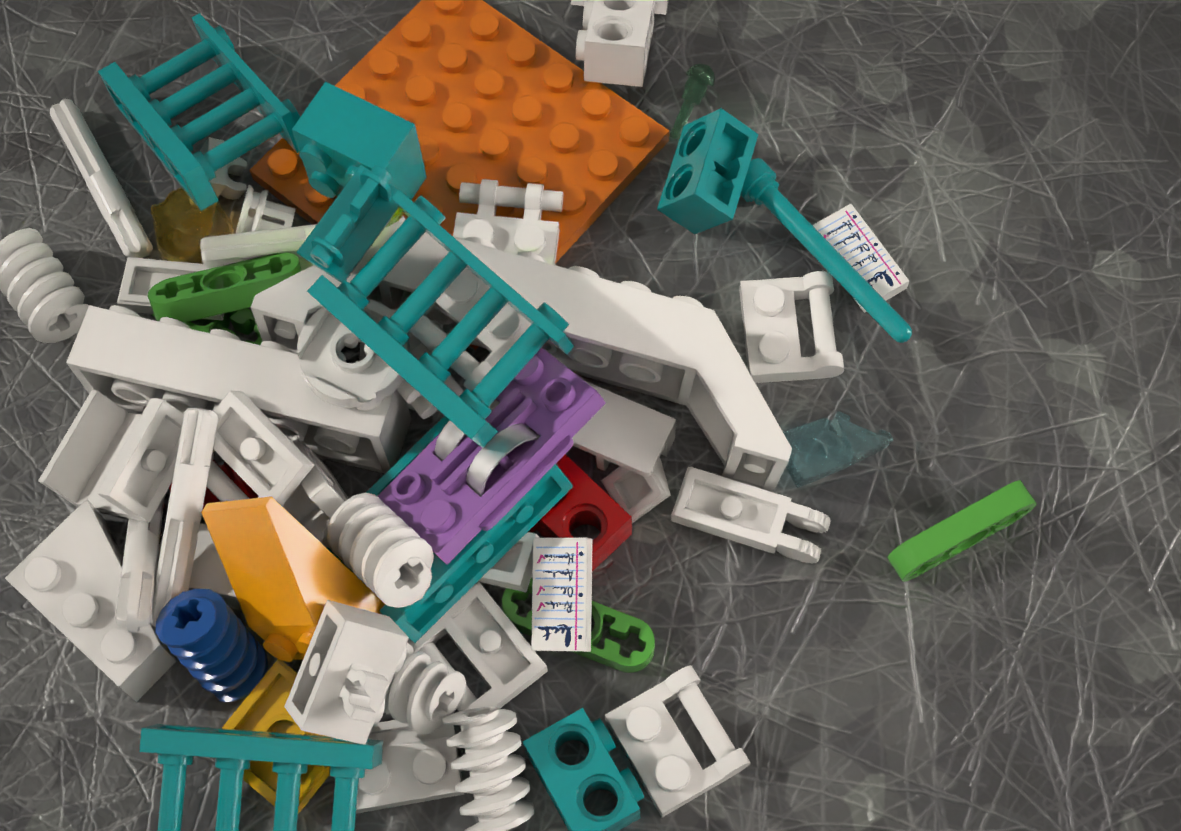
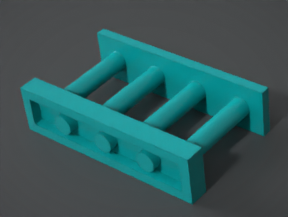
M198 13L192 17V21L202 40L201 42L140 77L136 74L127 77L116 62L99 70L98 73L119 111L202 211L219 201L209 182L216 178L215 171L277 134H280L295 152L299 153L292 128L299 120L300 115L289 99L281 102L235 52L233 43L225 30L220 25L213 28ZM213 59L219 66L216 70L161 102L157 99L150 101V94L208 60ZM232 83L242 91L183 127H180L178 124L171 128L169 127L172 125L171 119ZM255 108L265 117L204 154L201 151H197L194 154L191 153L194 151L192 145Z
M398 189L391 198L408 216L403 224L350 282L344 279L336 287L325 276L321 275L307 292L463 433L484 448L498 432L485 420L492 412L489 406L548 340L552 341L566 355L572 350L574 345L564 333L569 324L545 302L538 309L532 306L441 227L440 224L446 217L427 199L420 195L413 202ZM425 232L428 233L449 253L390 318L384 315L377 323L363 311L370 303L367 297ZM467 267L490 288L430 355L425 351L417 359L404 347V344L410 339L407 335L408 331ZM508 303L529 321L531 325L472 391L466 388L458 396L444 383L451 375L447 370Z
M444 416L366 493L378 496L442 432L450 420ZM555 464L492 529L488 531L481 530L448 565L433 552L432 579L430 587L422 599L412 605L400 608L385 604L379 611L383 615L389 616L409 639L416 643L573 487L572 483ZM327 547V549L342 562V560L337 555H335L329 547Z
M155 724L141 728L139 752L158 753V763L163 764L157 831H181L187 765L193 764L194 756L215 758V767L220 768L215 831H239L244 769H250L251 760L273 762L272 771L278 773L273 831H297L301 774L307 773L308 765L330 766V776L335 777L331 831H355L359 778L365 777V769H373L382 764L383 740L367 739L366 744L363 745L328 736Z

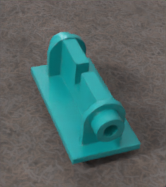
M360 165L298 249L297 254L342 283L344 279L347 280L399 209V206L391 198L398 190L390 184L393 180L392 175L378 165H375L371 171Z

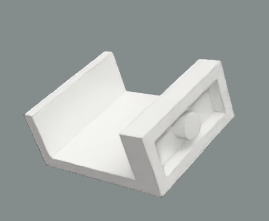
M91 390L38 482L77 507L88 499L98 512L149 523L173 480L184 414L166 400L151 398L142 414L128 413L98 390Z

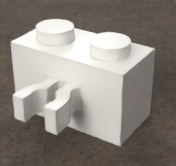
M327 600L284 706L302 731L365 745L372 727L376 726L383 716L385 695L394 673H397L405 662L407 655L406 643L409 637L389 616Z

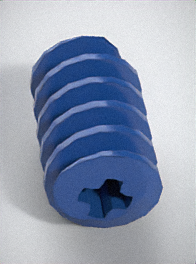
M199 588L185 591L172 598L160 611L156 620V634L163 644L167 645L170 652L179 659L183 667L189 670L192 677L198 680L201 687L213 693L220 702H234L247 697L266 674L268 668L267 653L218 593L210 589Z

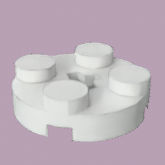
M368 299L370 303L363 310L377 323L384 315L390 318L394 314L387 306ZM323 307L309 318L298 338L297 350L300 359V369L306 382L319 398L332 405L344 408L356 407L363 411L378 407L382 400L390 396L404 379L366 344L364 346L366 357L363 360L356 361L355 363H346L345 355L341 350L345 346L354 348L358 342H364ZM408 340V341L404 344V347H405L409 352H411V350H410V344H409V340Z

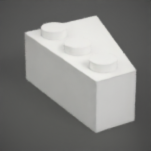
M86 499L5 579L118 687L137 702L176 662V659L167 645L163 644L158 638L155 626L149 624L148 626L140 627L138 632L132 633L128 632L127 627L117 625L115 616L123 557L111 535L112 532L106 520L90 501Z

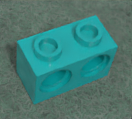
M722 108L684 125L657 210L693 234L733 220L759 134Z
M581 708L522 741L527 757L568 831H619L640 819V807L637 802L645 798L628 767L620 772L608 753L615 749L616 746L600 718L591 722L585 710ZM570 740L584 743L589 749L586 759L577 765L562 763L557 758V752L563 743ZM595 790H607L616 797L617 805L610 814L595 816L586 810L584 806L585 800Z

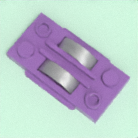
M541 348L489 406L492 412L485 420L498 432L484 448L471 440L455 424L449 421L442 432L377 497L411 527L420 538H423L432 547L433 552L448 565L481 530L488 531L492 529L570 450L574 443L572 437L606 402L597 390L545 349Z

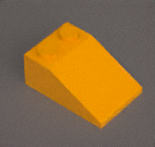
M272 496L207 503L202 510V516L248 626L265 640L263 647L277 659L285 662L304 659L327 600L378 614L381 613L379 610L385 603Z

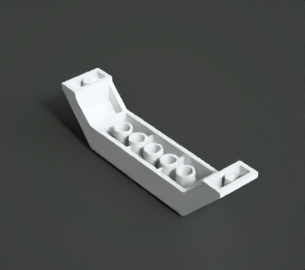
M397 221L383 229L348 277L347 282H350L403 222ZM425 232L369 294L367 299L377 301L391 310L392 308L398 309L449 252ZM454 237L536 309L545 302L568 322L569 326L565 329L564 333L574 347L567 355L550 340L542 346L543 349L577 375L686 405L724 464L723 477L767 491H774L789 462L792 447L714 310L703 307L701 302L691 297L675 296L670 298L652 293L647 286L638 282L623 281L616 283L599 278L597 273L585 267L572 266L567 269L549 264L543 257L535 253L522 251L514 254L496 249L492 243L482 238L467 237L464 240ZM312 265L256 294L251 310L262 341L282 344L289 348L292 353L298 354V338L304 325L314 313L324 307L307 290L321 275L325 276L336 287L341 282L315 265ZM437 306L426 316L431 321L443 324L442 331L447 335L457 325L455 321ZM477 340L471 343L472 345L485 348Z

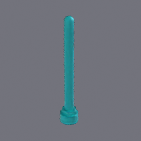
M761 158L751 160L741 196L747 202L754 201L757 205L764 204L896 342H907L912 336L910 325L779 192V183L775 180L776 173Z

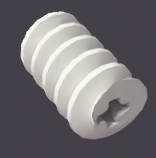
M32 228L20 229L0 241V291L7 297V301L12 308L18 312L19 318L28 326V330L35 340L42 343H56L66 340L79 332L89 305L83 304L85 297L79 287L73 286L74 280L69 273L63 272V265L58 258L53 257V252L48 244L42 243L43 238L40 233Z
M370 493L354 495L343 502L328 519L323 530V543L387 606L405 607L423 598L430 587L432 579L431 567L434 559L432 547L385 505L379 497Z
M406 643V659L402 668L397 673H394L386 692L384 713L391 714L395 720L403 724H409L411 729L420 734L432 733L443 725V718L453 714L459 706L465 692V676L458 671L449 673L448 666L440 661L431 663L429 655L422 651L414 653L413 646Z
M496 707L474 708L453 713L443 718V724L461 726V732L446 740L447 746L465 748L466 752L465 755L451 762V768L469 771L470 773L469 778L456 784V792L474 794L473 801L460 807V815L477 816L479 820L478 823L464 831H508L529 820L534 815L533 803L529 800L521 799L530 791L529 781L517 776L526 768L525 758L520 755L511 754L521 746L520 735L506 731L517 723L516 713L511 710Z

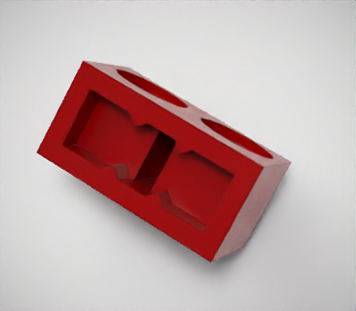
M565 454L556 465L572 483L573 487L528 532L533 533L537 530L544 538H574L571 534L578 526L585 524L595 526L600 531V534L592 540L593 572L632 535V516Z

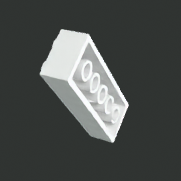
M89 305L66 362L89 394L91 390H98L125 411L135 414H142L151 398L164 399L183 414L188 408H201L214 412L229 391H242L289 440L297 436L318 458L384 474L398 462L412 419L407 402L397 389L390 396L384 398L378 407L372 410L363 411L356 407L344 408L327 403L310 389L300 369L298 354L292 353L289 348L282 344L263 341L261 345L241 341L238 336L220 329H212L210 333L191 329L187 324L169 317H162L160 321L140 317V315L128 308L116 305L111 306L109 310Z

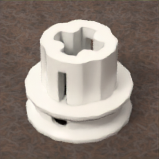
M248 185L235 234L289 228L292 226L296 208L267 201L269 190L258 193L254 192L251 185Z

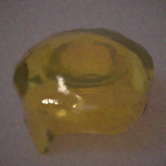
M182 187L171 191L163 202L151 206L156 244L161 260L203 264L200 249L201 239L204 237L233 234L234 232L231 219L218 202L201 211Z

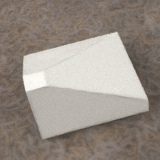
M660 458L652 474L648 477L620 466L601 480L610 497L632 516V524L671 496Z

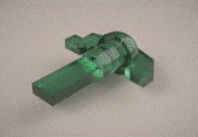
M695 64L686 72L688 79L681 96L684 99V103L669 135L678 141L683 126L687 124L694 105L699 106L707 91V86L713 87L714 72L706 64Z

